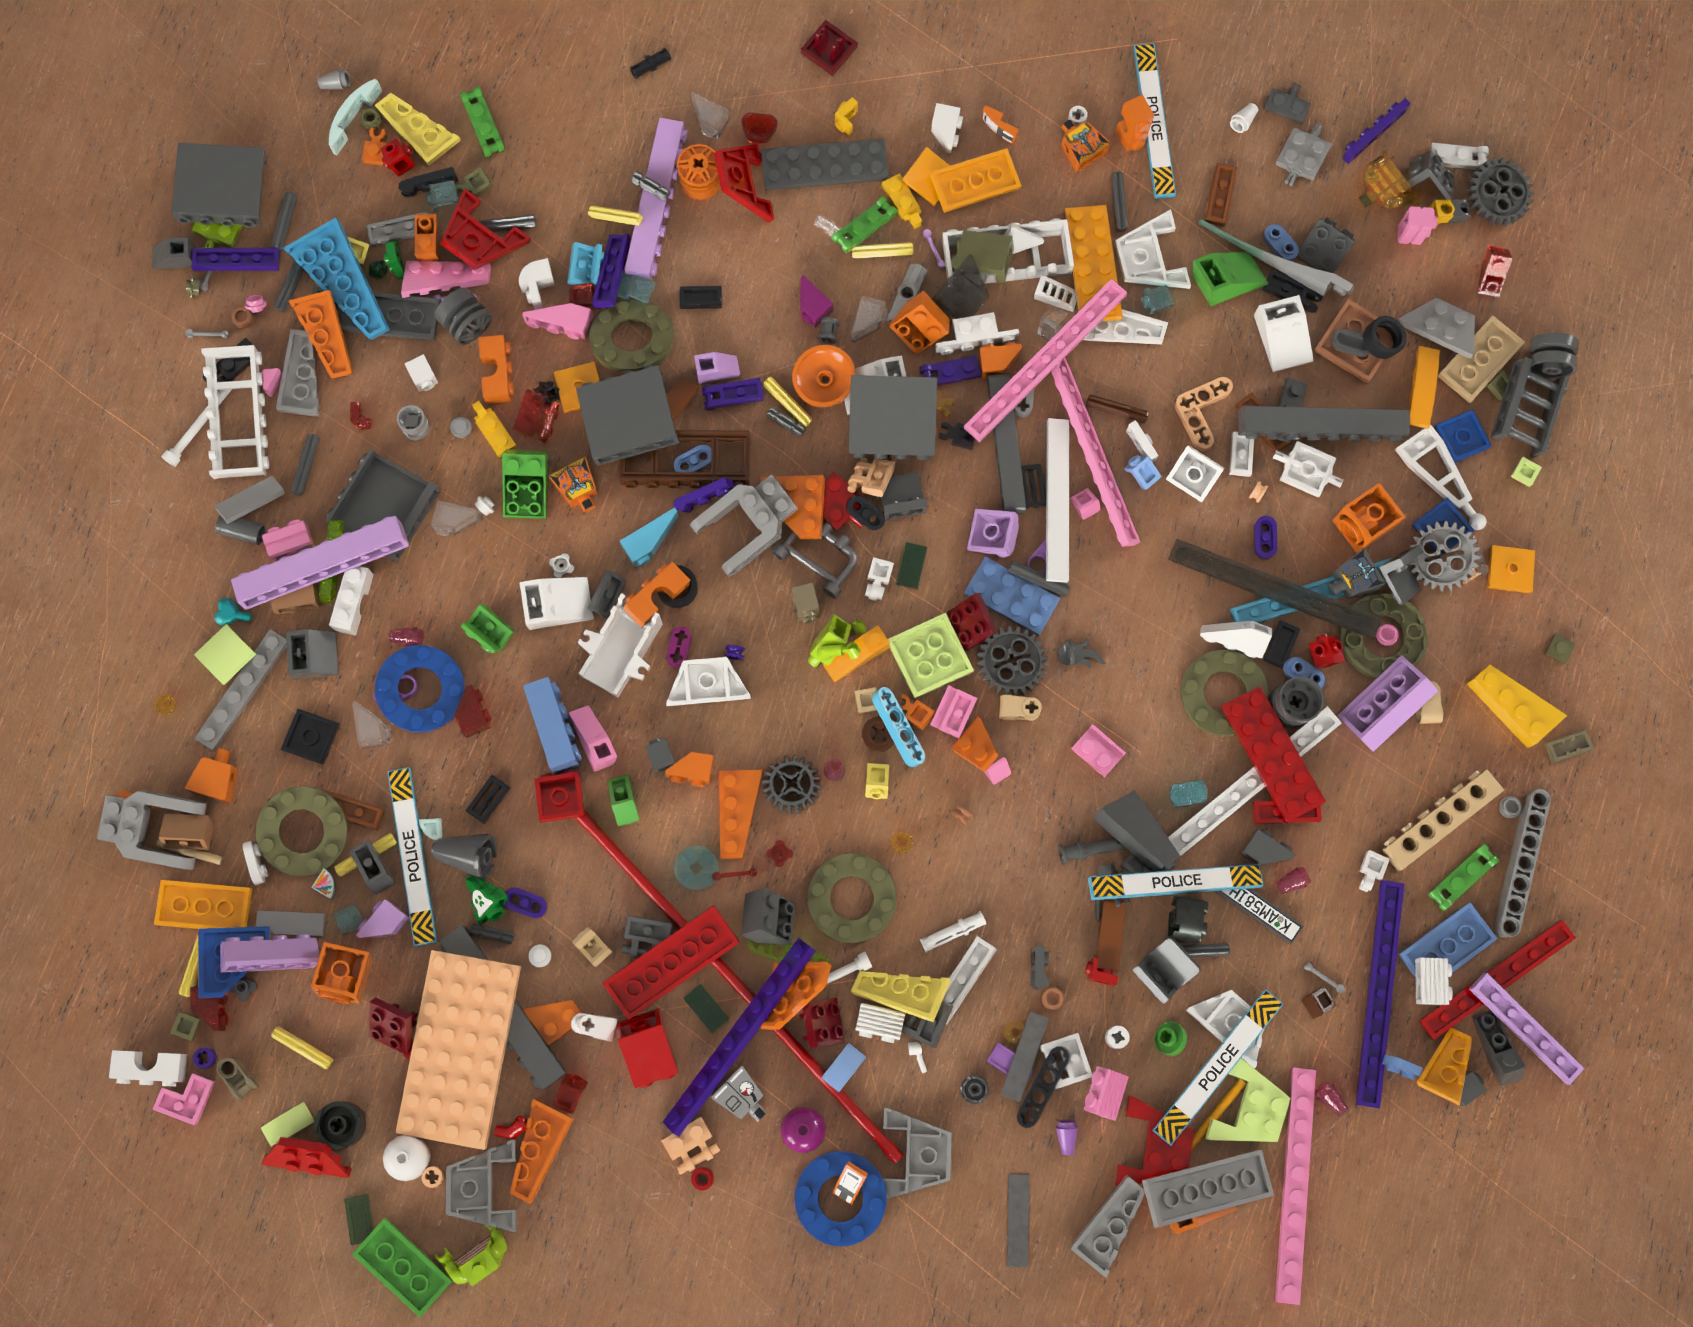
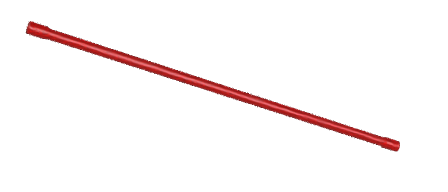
M584 809L585 816L576 817L577 822L597 840L678 929L687 924L688 922L603 832L596 821ZM720 957L711 962L710 964L749 1005L755 997L753 992ZM784 1026L780 1030H772L878 1144L881 1151L896 1164L904 1156L899 1148L877 1128L842 1089L840 1092H837L821 1079L826 1071Z

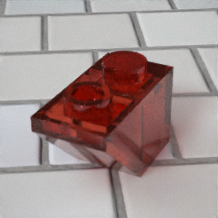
M1488 246L1481 266L1478 294L1494 297L1500 296L1512 261L1509 249Z
M472 685L466 687L455 712L461 732L466 738L491 728L489 721H492L487 708L483 710L481 705L484 699L480 690H475Z
M198 986L190 987L191 1011L214 1031H225V1026L228 1025V1014L225 1012L228 994L226 993L221 998L198 999Z

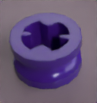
M737 645L725 646L727 653L724 654V657L732 660H743L742 652L745 651L744 647Z
M200 1048L193 1056V1062L199 1068H210L217 1060V1055L211 1048ZM206 1052H208L207 1057L210 1060L209 1062H204V1064H202L203 1059L200 1058L201 1054H206Z

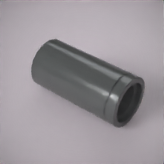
M219 515L215 526L216 534L255 545L262 543V535L265 534L266 530L264 524L242 518L227 524L221 515Z

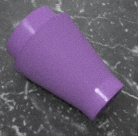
M1057 1121L1058 1126L1055 1128L1061 1147V1154H1075L1078 1132L1076 1121Z

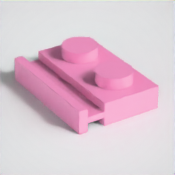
M948 685L930 726H934L959 739L977 698Z
M1093 724L1071 748L1104 778L1126 754L1125 751Z

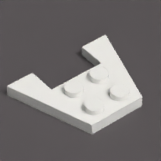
M1171 209L1115 240L1114 245L1124 282L1190 289L1191 283L1186 267L1166 271L1157 235L1175 232L1176 227Z

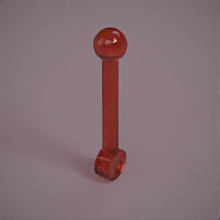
M751 868L749 871L731 873L714 872L712 879L718 881L721 878L745 875L755 877L757 870Z

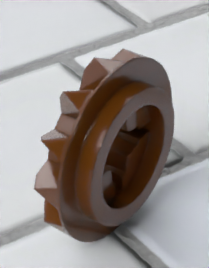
M873 717L868 720L862 729V738L865 745L873 751L883 752L891 748L894 741L887 729L883 734L885 741L881 738L872 740L876 734L874 728L878 731L886 728L881 717Z

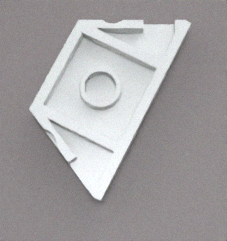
M727 657L685 660L681 664L666 706L751 699V696Z
M1229 990L1188 1007L1185 1011L1223 1042L1251 1006L1235 992ZM1263 1031L1241 1057L1254 1069L1257 1066L1256 1061L1259 1048H1261Z

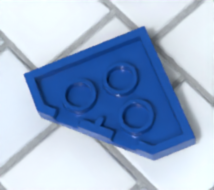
M269 926L198 929V999L223 997L248 972L220 973V944L226 942V938L239 937L240 941H249L250 937L262 936L264 940H270Z

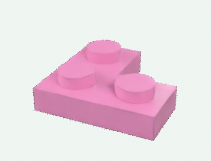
M192 1073L184 1094L162 1087L153 1110L189 1124L198 1125L216 1081Z

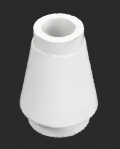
M1249 103L1234 114L1230 122L1232 129L1238 133L1247 131L1258 112V107L1253 103Z

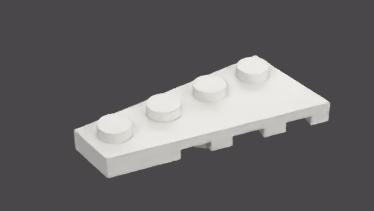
M1122 309V320L1100 322L1083 339L1088 341L1162 345L1168 322Z

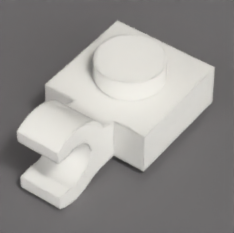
M1368 850L1359 870L1365 874L1359 889L1365 892L1371 891L1375 878L1378 880L1383 879L1390 859Z

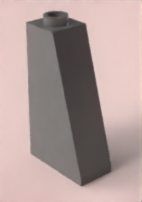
M1135 790L1101 808L1094 816V819L1152 872L1170 871L1176 866L1174 862L1181 857Z

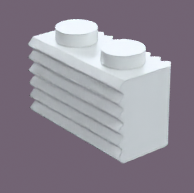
M1415 959L1416 1004L1449 1005V1000H1452L1453 991L1449 987L1448 977L1452 976V966L1448 964V959Z
M861 1003L855 1030L860 1031L859 1036L872 1038L874 1034L882 1036L881 1041L894 1043L895 1039L900 1040L905 1012Z

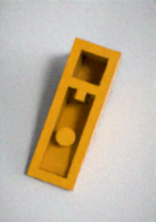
M878 625L853 641L858 644L861 652H858V658L850 659L848 653H844L843 656H836L829 665L823 664L834 683L889 649L890 642Z

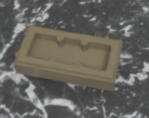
M1587 729L1544 743L1551 764L1595 749Z

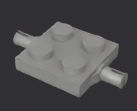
M1314 124L1311 133H1306L1297 128L1293 129L1276 161L1277 166L1289 172L1285 180L1286 185L1289 183V186H1293L1297 176L1314 181L1332 143L1318 137L1323 128L1321 125L1318 127V124Z

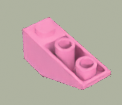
M572 303L523 312L524 321L528 326L532 328H546L554 334L564 333L576 340L579 338L586 339L593 318L590 308Z
M589 705L569 712L570 720L593 771L596 772L614 765L617 759L615 750Z

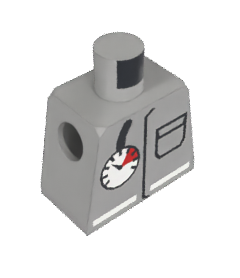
M743 1066L711 1097L740 1119L749 1113L758 1122L767 1113L758 1103L763 1098V1093Z

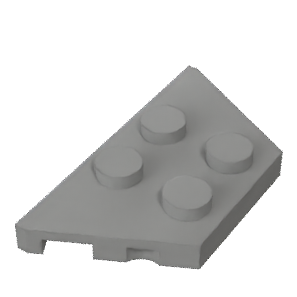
M1435 298L1400 317L1399 322L1404 328L1472 359L1474 354L1475 315L1439 298Z

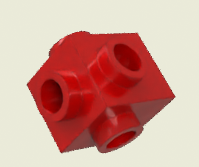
M398 138L380 148L383 154L382 161L384 165L391 169L398 177L416 166L411 156L413 154L412 149L407 143L403 144Z
M1329 634L1317 636L1316 641L1308 643L1310 656L1314 661L1315 668H1328L1345 662L1342 652L1343 645L1338 636L1329 637Z

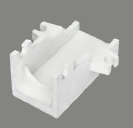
M622 593L618 598L617 605H614L611 609V614L602 627L600 634L585 630L583 634L589 636L590 640L583 642L579 639L578 644L590 654L579 672L580 676L617 698L631 677L643 681L645 676L639 674L638 671L640 668H645L649 671L650 666L642 658L663 625L660 615L655 612L652 620L641 628L624 611L626 596Z

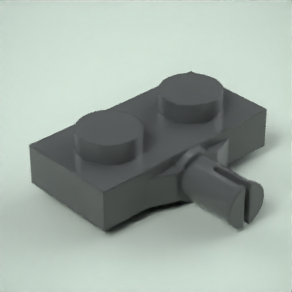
M1292 83L1289 93L1273 88L1264 109L1302 124L1311 103L1296 96L1301 86L1299 84L1296 86V83Z

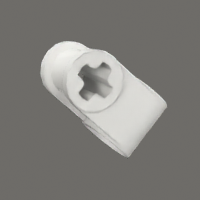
M578 1013L572 1018L571 1027L576 1033L613 1042L618 1019ZM583 1021L587 1022L586 1027L582 1026Z

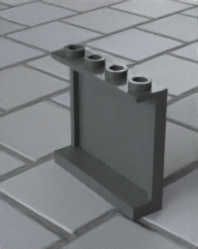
M178 143L171 210L175 221L183 224L197 222L204 225L215 223L225 226H262L260 210L264 165L267 166L265 149L259 147Z
M649 365L644 367L643 370L636 372L627 371L621 376L606 377L600 382H588L576 388L592 459L597 466L680 443L670 411L662 378L663 373L659 365Z
M851 375L849 454H853V458H866V454H874V459H887V455H896V459H908L909 455H917V460H930V456H935L937 378Z
M370 449L361 458V465L358 470L351 474L349 478L350 483L347 488L340 492L336 506L329 510L326 523L344 534L359 530L365 525L380 522L385 517L396 515L402 523L408 543H410L440 494L441 489L435 483L423 480ZM406 548L384 557L398 563Z

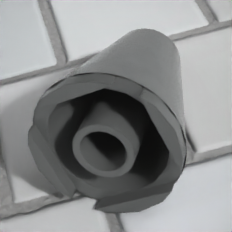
M490 834L439 838L433 843L431 852L437 861L478 878H487L494 868L491 862L492 857H497L496 838Z

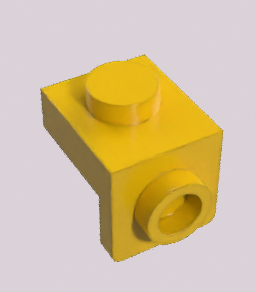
M853 97L847 102L844 101L835 113V126L839 131L845 132L848 135L852 134L853 127L849 120L858 112V102Z

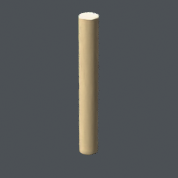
M158 839L156 844L159 848L217 865L223 863L224 857L205 851L164 848L160 839Z

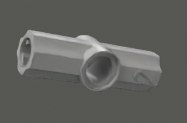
M910 264L887 317L889 323H891L906 302L918 294L927 274V270L923 266ZM910 293L912 297L905 298L902 294Z

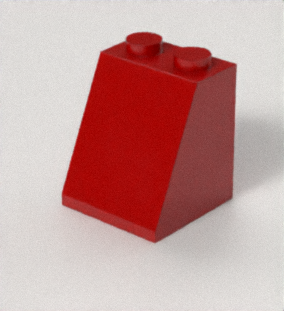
M659 1008L634 1016L629 1020L617 1022V1040L635 1088H645L652 1085L655 1081L661 1079L668 1080L674 1077L675 1074H678L677 1063Z

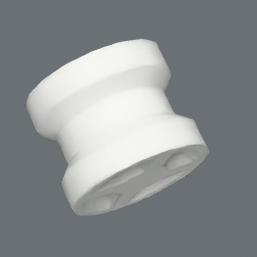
M1122 1026L1110 1027L1105 1033L1106 1044L1113 1049L1123 1048L1129 1042V1033Z

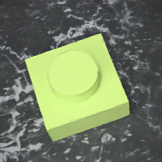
M1522 457L1511 477L1530 487L1542 467Z

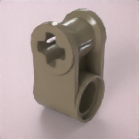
M224 1058L218 1062L216 1067L217 1073L236 1100H243L245 1094L253 1088L257 1089L259 1087L257 1080L238 1058ZM229 1061L234 1065L232 1074H228L225 1070V1066Z

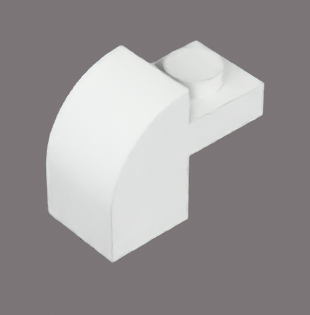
M548 258L529 263L522 269L519 276L522 293L526 292L528 303H533L535 310L543 309L539 289L555 286Z

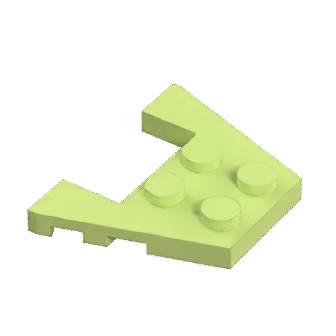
M1240 1058L1228 1073L1231 1076L1247 1081L1234 1126L1211 1119L1205 1139L1278 1142L1291 1098Z

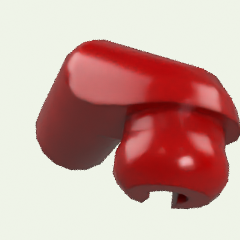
M517 1116L510 1126L496 1125L494 1136L510 1139L517 1138L526 1130L527 1119L524 1116Z

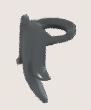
M1088 638L1082 644H1073L1072 639H1067L1066 643L1057 651L1059 655L1058 661L1065 665L1086 664L1091 668V662L1084 659L1087 657H1092L1101 664H1106L1096 651L1083 649L1089 644Z

